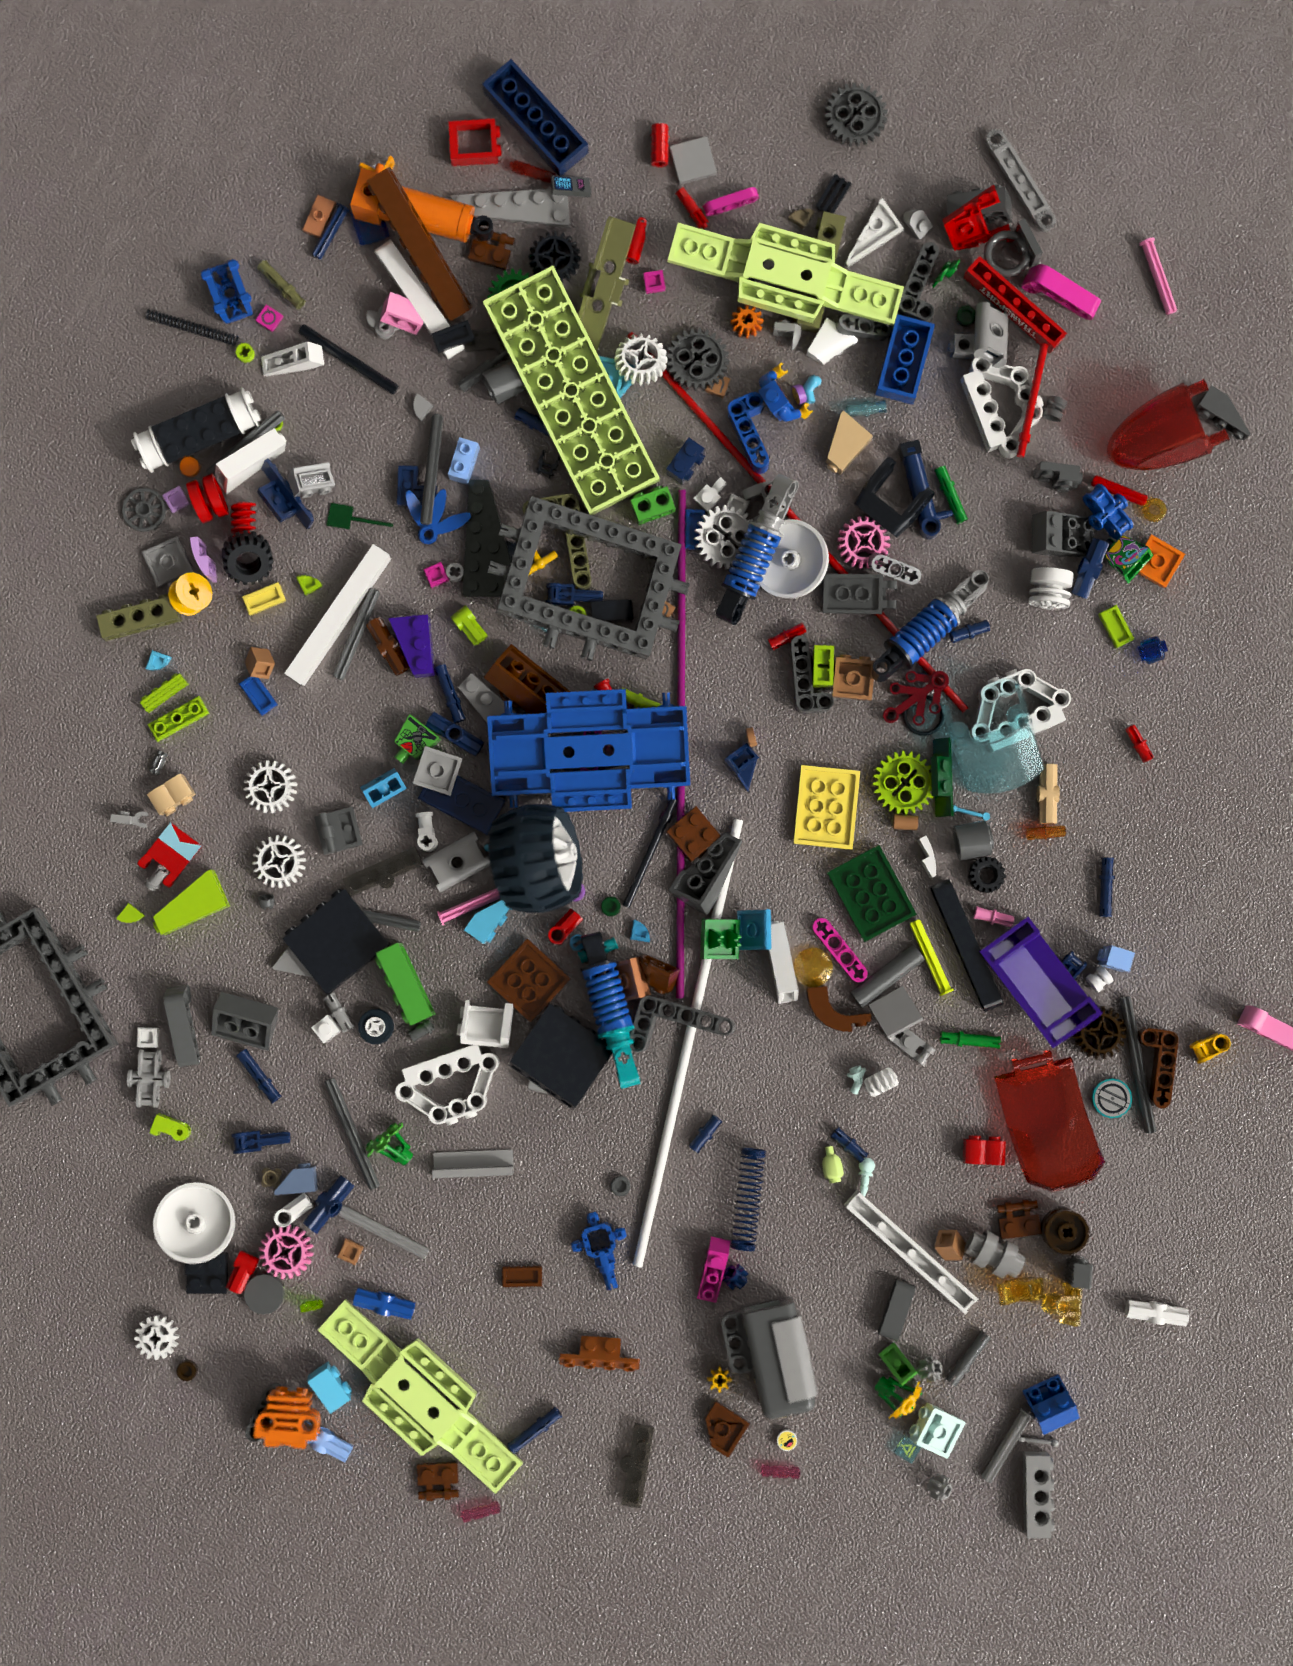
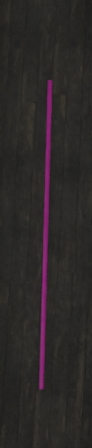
M678 490V543L682 544L678 555V580L685 582L686 490ZM678 593L677 706H685V595ZM685 786L677 787V821L685 815ZM677 846L678 876L681 871L685 870V855ZM677 898L676 967L681 970L676 980V998H684V902Z

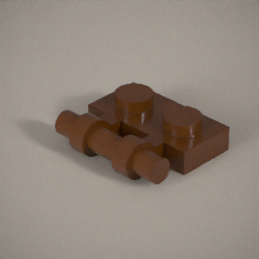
M479 228V230H481V231H486V230L488 229V228H485V229ZM494 232L491 240L498 241V246L488 244L489 240H473L468 256L470 261L506 271L511 250L505 249L506 244L513 246L515 238L509 237L508 234L503 232L501 234Z
M1026 1199L1018 1203L1004 1202L1003 1205H997V1212H1005L1006 1218H998L1001 1239L1041 1234L1039 1214L1030 1213V1209L1038 1208L1037 1200L1029 1201ZM1023 1210V1215L1013 1217V1211Z
M458 1461L417 1464L418 1486L426 1485V1491L418 1492L419 1500L433 1501V1499L440 1498L451 1500V1498L459 1497V1489L451 1490V1484H458L459 1482ZM444 1484V1490L433 1491V1485Z

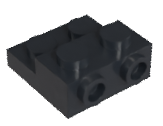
M222 1251L215 1258L203 1263H185V1275H187L186 1294H227L228 1252Z

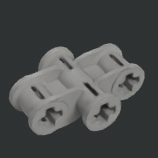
M140 1049L138 1053V1071L128 1070L127 1086L137 1085V1107L144 1105L158 1108L160 1086H164V1088H169L170 1071L160 1072L161 1050L145 1052L143 1049Z

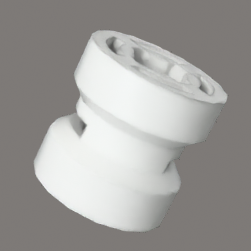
M1102 965L1096 969L1094 974H1089L1085 977L1088 984L1097 993L1103 990L1104 985H1109L1114 981L1110 973Z

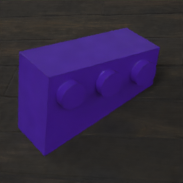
M417 615L388 618L414 677L435 676L429 616Z

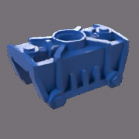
M236 259L229 260L227 263L212 269L207 268L201 272V277L207 282L215 304L213 305L214 312L219 314L226 324L253 314L250 305L252 298L245 291L238 272L239 263ZM227 267H229L233 276L232 281L230 280V278L226 277ZM217 272L222 277V286L215 282L212 273ZM228 288L235 290L233 297L225 296V291ZM238 300L243 303L247 313H243L238 309ZM228 304L234 309L233 317L230 319L226 311Z

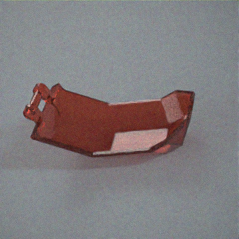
M1046 1050L1043 1054L1019 1060L1017 1058L1011 1059L1013 1072L994 1076L1006 1125L1026 1182L1051 1192L1093 1182L1104 1166L1105 1160L1099 1149L1084 1107L1072 1058L1068 1057L1053 1061L1051 1050ZM1046 1061V1064L1024 1070L1020 1069L1021 1067Z

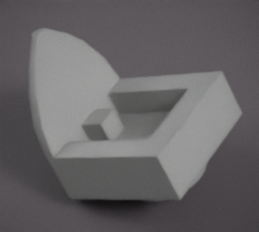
M912 209L903 215L904 223L907 224L916 239L920 240L933 227L923 210Z
M780 320L774 323L773 335L792 337V350H794L800 339L801 326L790 323L787 320Z

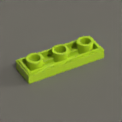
M198 696L147 725L156 741L159 742L210 713L202 698ZM180 715V721L176 722V717Z

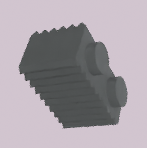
M1072 1255V1258H1067V1263H1065L1067 1265L1065 1267L1066 1274L1064 1275L1066 1278L1064 1281L1073 1288L1091 1289L1093 1265L1084 1256Z

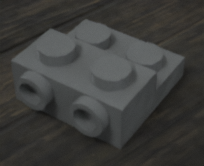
M1044 461L1039 463L1033 475V478H1037L1040 482H1050V480H1053L1052 488H1056L1059 492H1069L1073 488L1077 489L1083 477V473L1080 472V466Z

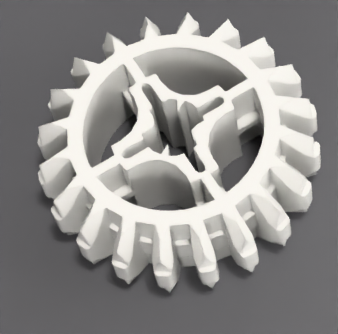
M641 333L638 338L633 334L632 340L626 337L624 343L620 342L619 348L616 349L614 361L616 363V370H619L620 376H624L625 381L631 379L632 385L636 381L639 382L640 386L643 382L649 385L650 380L656 382L657 376L661 377L663 375V371L666 370L667 356L662 343L657 344V338L650 340V335L643 338ZM647 351H649L650 353H652L655 358H653L652 355L648 354ZM626 361H629V364H632L635 368L629 366Z
M266 760L264 767L259 762V769L254 766L251 768L254 774L249 772L246 774L251 779L250 781L244 780V783L248 784L249 787H245L243 790L250 792L245 798H253L249 804L253 806L257 803L255 809L258 811L263 807L264 813H267L269 808L271 813H275V807H277L281 812L283 811L282 804L289 807V803L286 802L287 799L294 801L290 794H297V791L292 789V787L297 786V783L291 782V780L296 777L295 775H289L291 772L290 768L284 770L285 764L283 763L278 767V761L274 760L271 766L270 761ZM272 771L279 772L285 782H276ZM266 773L265 780L261 784L256 785L258 778ZM270 782L273 785H277L271 788V791L265 789L266 786L270 785ZM285 788L282 797L275 801L277 792ZM256 791L265 792L269 803L261 801Z
M280 835L275 836V841L272 837H268L269 844L262 840L261 844L264 847H256V850L260 851L259 855L253 854V857L258 858V861L252 862V865H258V868L254 869V873L261 872L257 878L261 880L265 877L263 882L265 885L271 881V887L274 888L276 883H278V887L283 888L284 882L289 887L291 886L290 879L296 883L297 879L294 876L302 877L303 875L298 870L299 868L302 870L306 868L300 865V862H306V858H300L305 852L303 850L297 851L301 845H294L295 840L293 838L288 842V836L285 835L282 841ZM277 846H286L292 853L282 855ZM271 849L272 857L270 861L264 864L265 856ZM277 857L284 859L281 867L275 864ZM294 859V866L291 872L287 874V864ZM276 868L282 877L274 878L266 870Z

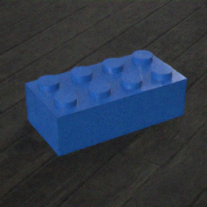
M897 314L875 395L913 405L935 324Z

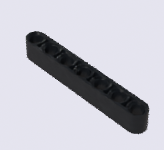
M947 879L930 886L932 895L983 1011L987 1012L1003 1005L1001 995L987 963L980 953L981 949L951 881Z

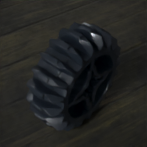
M554 231V236H550V233L547 232L546 238L540 235V242L534 240L533 244L535 247H530L532 254L528 255L529 260H531L529 266L533 268V274H537L545 270L540 262H544V264L554 266L562 283L563 278L569 281V274L575 276V269L580 267L577 263L581 261V257L578 255L580 254V249L576 248V242H571L572 238L570 236L565 239V233L562 232L560 236H557V232ZM558 245L564 247L569 254L561 252L558 249ZM551 246L549 251L541 253L545 248ZM556 251L557 260H555L554 265L552 256H554V252ZM568 263L566 267L558 270L560 265Z

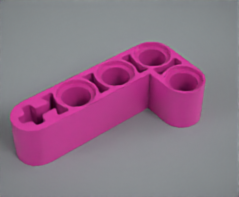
M1044 264L1031 267L1021 285L1023 290L1031 294L1042 292L1087 320L1094 318L1101 303L1098 297Z

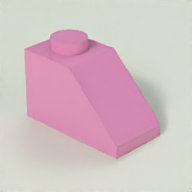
M389 293L383 304L380 321L417 335L423 325V320L409 299L399 294Z

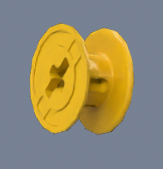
M194 572L185 573L180 576L179 579L172 582L168 590V598L172 607L180 614L187 616L195 615L207 607L212 600L213 594L207 579Z

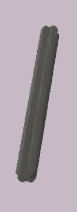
M439 414L433 415L431 419L420 518L421 524L425 525L431 524L433 517L443 416Z
M334 1078L328 1079L324 1084L370 1190L378 1188L380 1186L379 1181L367 1157L337 1082Z

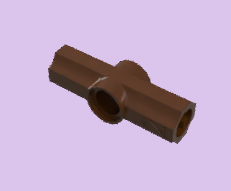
M381 617L371 620L366 626L374 638L379 652L384 659L386 658L396 676L403 674L410 667L400 651L401 648L393 634H390Z

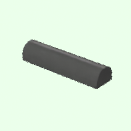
M912 944L854 988L850 994L860 1007L863 1008L925 959Z

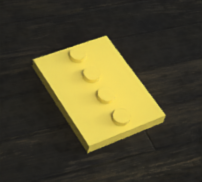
M801 765L793 844L853 850L860 771Z

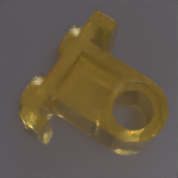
M1063 1283L1062 1287H1065V1293H1048L1043 1297L1042 1309L1045 1313L1063 1317V1319H1060L1062 1324L1080 1327L1083 1289L1073 1288L1068 1283Z

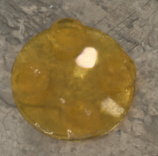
M807 948L801 951L795 958L793 965L797 980L808 987H819L825 984L833 972L830 956L819 948Z

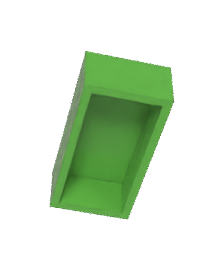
M396 943L377 952L376 963L386 973V976H384L385 982L395 992L392 996L395 1003L401 1005L404 1011L401 1012L405 1023H409L410 1026L436 1015L403 944Z

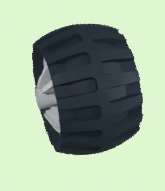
M548 804L524 805L507 811L492 822L488 844L490 867L495 887H497L499 896L507 908L525 913H542L561 908L579 897L578 894L581 892L583 880L580 845L570 816L562 807Z

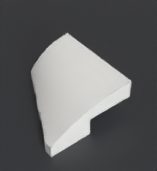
M826 318L809 347L806 356L824 365L834 356L841 354L843 350L851 345H855L858 339L855 336L839 333L836 323Z

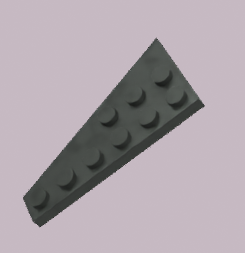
M469 480L467 512L471 514V518L467 521L463 596L500 598L505 582L504 577L487 573L490 561L508 566L510 565L511 557L505 537L498 535L501 521L490 481Z

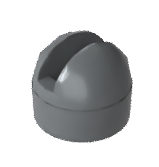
M263 894L258 897L259 905L262 909L273 908L275 904L273 894Z

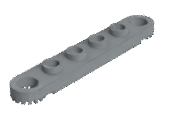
M999 129L991 130L986 136V146L1037 228L1043 232L1052 230L1056 223V216L1051 211L1049 204L1013 146L1007 140L1005 133ZM998 136L1001 142L992 144L993 142H991L990 138ZM1048 217L1051 220V224L1043 225L1041 218Z

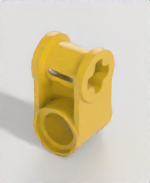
M1216 1033L1191 1043L1189 1047L1193 1049L1197 1057V1064H1200L1227 1051L1230 1048L1231 1042L1228 1036ZM1219 1037L1224 1041L1221 1048H1217L1215 1044L1216 1039Z

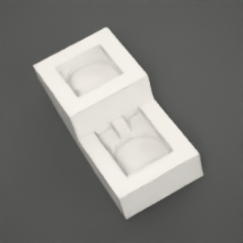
M924 836L917 840L927 857L920 862L929 878L936 876L935 856L927 836Z

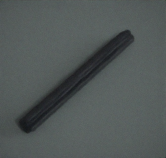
M303 324L299 328V334L312 343L322 346L323 350L394 395L397 392L398 385L307 325Z

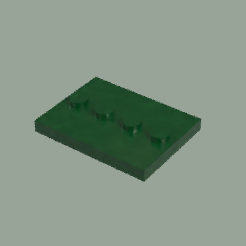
M880 845L827 872L863 942L917 915Z

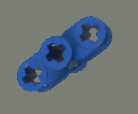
M1097 484L1093 491L1083 496L1085 505L1093 513L1089 516L1088 521L1095 530L1099 531L1104 527L1113 539L1119 540L1124 532L1133 528L1132 520L1123 511L1128 506V502L1123 495L1117 493L1112 497L1104 485Z

